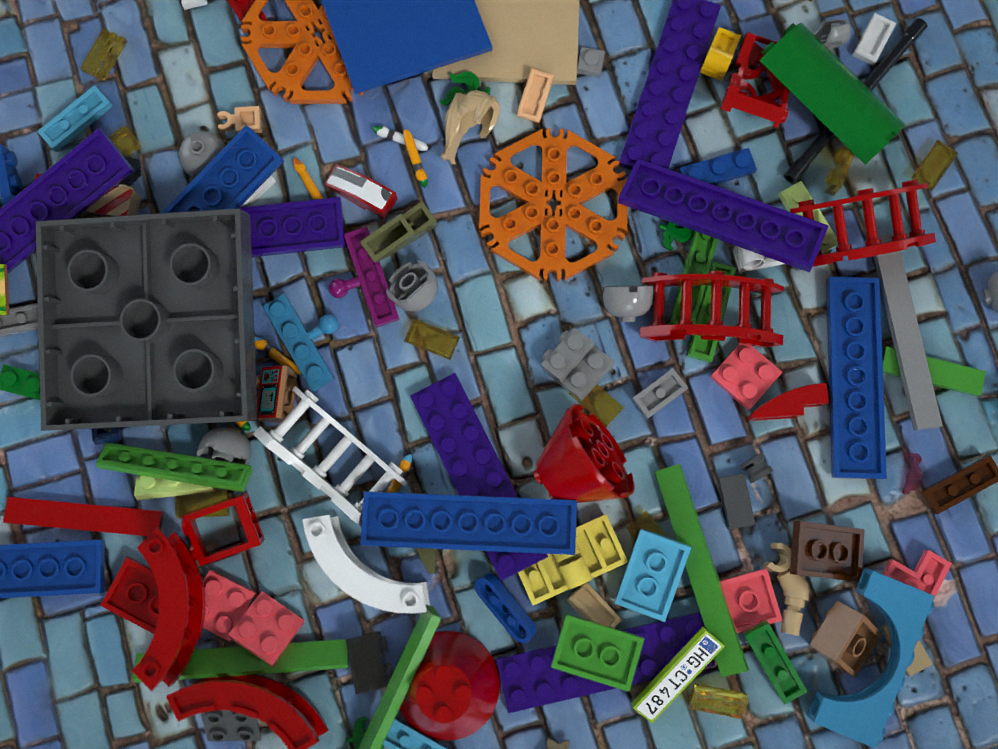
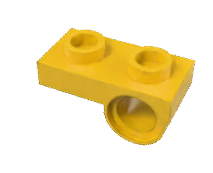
M719 27L700 73L722 81L741 35Z

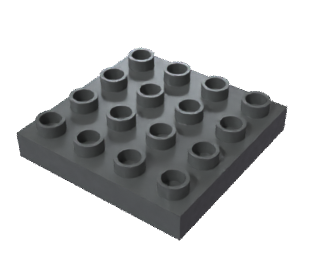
M239 208L36 221L41 431L258 421L250 214Z

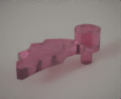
M909 453L907 455V461L911 467L906 475V483L902 491L904 495L909 494L911 490H916L917 486L922 483L921 477L923 474L918 466L922 458L916 453Z

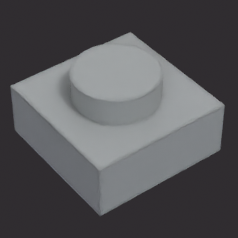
M581 47L577 74L600 77L605 51Z

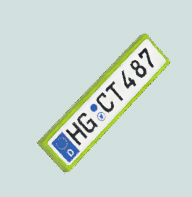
M702 627L632 701V708L653 723L725 647L724 644L706 628Z

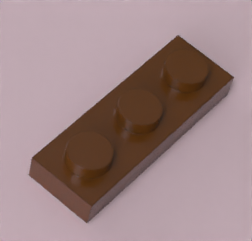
M991 455L985 456L920 492L932 513L939 514L997 483L998 467Z

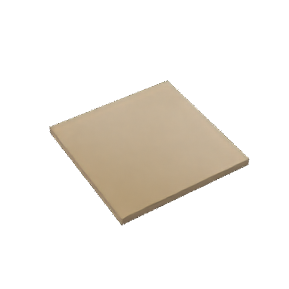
M474 0L493 46L492 51L433 69L432 73L433 79L451 80L450 73L457 75L469 71L474 73L480 81L526 83L530 70L533 68L554 75L552 84L576 85L580 0Z

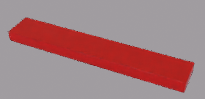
M7 497L3 523L149 536L156 528L162 530L164 511Z

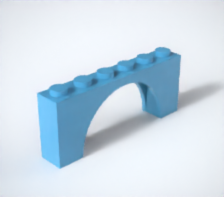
M864 567L855 592L871 601L879 609L888 625L891 637V651L888 663L879 678L859 692L847 695H830L816 691L807 716L815 724L876 749L878 742H881L885 736L884 726L886 721L894 712L896 695L904 686L906 669L914 660L916 643L923 637V625L926 617L933 611L934 595Z

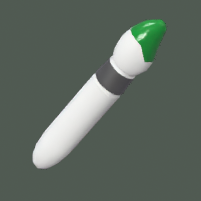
M385 126L372 127L374 133L378 136L387 137L405 145L402 133L389 130ZM414 138L417 150L426 151L428 149L424 142Z

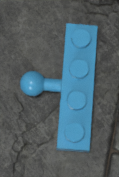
M283 293L262 306L310 390L315 392L335 380L334 375L313 340L323 333H335L339 327L338 319L334 315L326 314L320 318L319 325L307 331L286 294Z

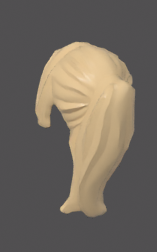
M478 90L470 91L467 94L456 93L445 117L446 145L444 152L441 154L443 161L449 160L451 164H455L458 146L469 128L481 123L482 130L479 136L485 138L489 135L500 113V105L494 96Z

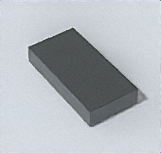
M745 473L718 478L728 529L756 525Z

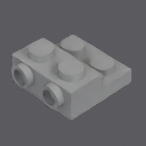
M573 328L571 332L567 330L562 333L558 340L560 344L554 350L549 349L544 353L541 366L546 374L582 401L615 363L613 359L598 349L592 340L576 328Z

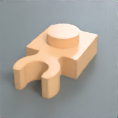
M259 106L235 107V114H230L226 111L218 112L220 120L227 119V123L218 125L221 132H230L235 128L238 134L248 125L255 133H262L261 109Z

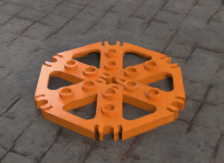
M255 0L242 20L243 25H241L243 33H248L247 31L251 33L248 37H241L245 52L269 92L271 93L272 90L273 95L277 96L280 91H286L283 99L285 102L289 101L290 104H347L346 99L342 96L344 94L347 100L352 102L353 99L350 93L353 91V87L323 5L318 10L313 0H284L296 21H262L259 18V14L268 0ZM313 26H315L317 31L322 33L324 43L322 42L321 38L319 39L318 36H315V30ZM259 48H294L280 71L272 73L267 69L258 54ZM320 59L334 82V87L328 91L303 90L301 87Z
M547 128L545 138H543V129L494 153L493 157L489 159V163L495 167L494 170L490 171L483 168L484 176L481 174L479 231L482 230V238L486 235L493 237V240L487 243V247L492 248L491 252L539 281L540 271H543L544 281H547L548 273L554 272L557 275V282H560L562 277L561 271L564 272V281L617 252L619 246L613 243V239L618 238L623 241L627 234V206L619 204L618 199L628 177L623 180L626 175L625 171L619 174L613 171V169L619 166V161H615V156L568 129L566 131L567 138L564 139L563 128H560L558 137H552L550 135V128ZM531 146H539L542 149L541 181L512 165V156ZM570 147H578L597 159L598 165L595 168L566 183L567 150ZM497 186L526 204L499 218H495L490 214V191L493 187ZM610 189L615 190L617 193V217L615 220L608 221L581 205ZM553 193H555L554 199H556V203L560 204L556 206L554 216H552L551 206L546 204L551 202ZM541 226L540 258L537 261H529L509 248V242ZM566 227L596 244L597 250L577 262L567 261L565 257Z

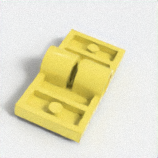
M607 514L576 527L575 555L547 554L548 558L518 572L533 606L628 563V560Z

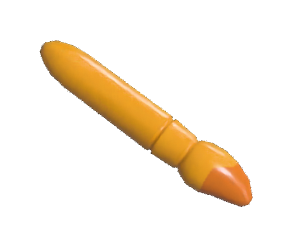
M295 157L293 159L294 170L299 174L313 200L323 199L307 172L306 166Z

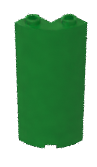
M792 23L783 32L784 37L776 44L771 42L761 52L764 56L759 61L866 165L906 124L803 23L798 25Z

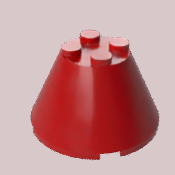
M573 404L566 410L536 462L537 469L533 471L536 481L541 485L543 484L549 492V498L555 500H577V503L629 497L635 490L634 478L632 473L627 475L624 467L627 459L618 443L605 425L593 413L587 415L582 411L584 406Z
M458 631L435 632L399 708L404 719L414 729L436 740H457L475 733L489 720L499 698L500 678L493 656L481 642L468 634Z

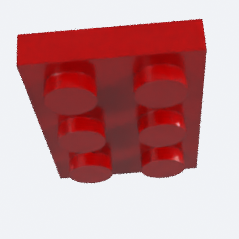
M126 557L100 606L154 634L158 621L159 595L153 572L150 567L130 557Z

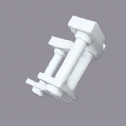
M295 386L292 391L302 400L275 430L271 429L268 433L260 426L253 435L287 464H291L299 470L304 478L317 489L326 493L336 506L352 521L362 527L363 499L360 503L356 502L353 504L347 499L348 491L374 461L386 472L369 492H383L394 478L405 486L408 482L400 476L403 471L393 462L387 465L316 404L319 399L309 390L303 393ZM311 406L322 416L321 419L296 447L287 448L281 443L284 440L282 437ZM331 423L345 436L318 466L315 465L312 468L302 460L304 458L303 454ZM353 442L367 455L341 485L337 484L334 487L325 479L327 476L326 472Z
M330 515L302 519L305 535L316 561L333 583L345 593L368 606L395 613L427 612L426 604L430 605L427 582L412 583L392 580L369 568L351 550L342 530L339 516L331 517Z

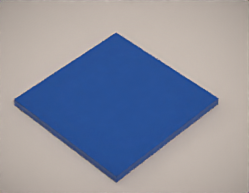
M321 0L355 94L490 52L493 48L474 0Z

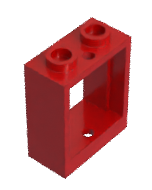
M247 491L189 511L182 516L181 527L183 533L189 536L192 544L190 546L191 555L194 560H198L200 566L261 545L265 540ZM235 505L247 541L207 554L195 519Z

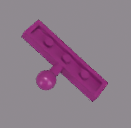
M366 226L344 234L358 276L346 281L336 278L330 282L328 290L333 297L343 298L348 293V290L362 286L375 327L378 328L400 319L395 304L388 298L386 293L389 287L380 261L374 263L360 243L370 235L369 229Z

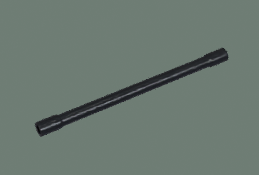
M917 18L903 33L902 38L863 82L871 91L910 45L915 43L926 30L927 23L923 19ZM827 127L824 128L802 156L786 171L784 178L787 182L796 184L809 168L812 161L834 137V134Z

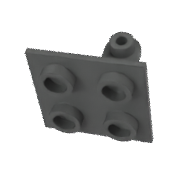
M229 710L201 713L208 741L248 742L261 741L262 739L257 718H251Z

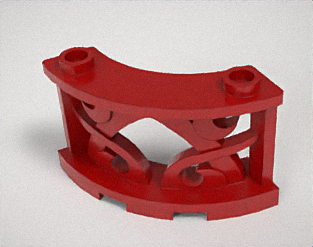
M746 31L735 60V66L738 69L736 73H731L721 109L731 112V109L735 108L773 121L772 126L778 128L780 123H785L789 114V109H786L790 90L759 61L764 56L761 54L763 49L755 41L769 45L771 42L776 44L777 42ZM758 63L760 65L756 70H751L748 65H753L755 69ZM764 70L771 81L774 91L762 96H756L754 88L745 80L758 77Z

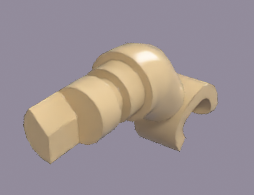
M770 543L771 549L779 553V563L774 565L772 562H765L761 566L770 572H778L777 579L783 589V596H785L784 604L787 605V610L783 609L781 632L799 636L803 613H800L801 608H804L805 601L809 600L808 583L801 575L790 574L791 549L783 543Z

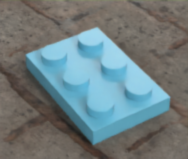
M640 528L614 604L665 622L691 546Z

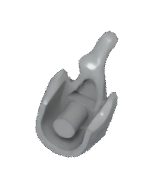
M844 19L823 21L821 27L814 35L831 50L845 44L849 40L851 25L848 20Z

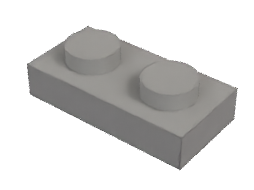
M672 368L634 396L632 401L645 418L648 419L686 391L688 387L674 368Z

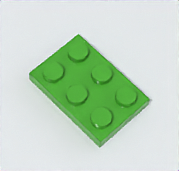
M566 613L551 668L629 692L644 637Z

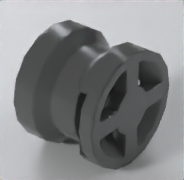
M759 453L740 465L742 470L747 471L750 483L758 481L773 471L772 467L765 463L763 453Z

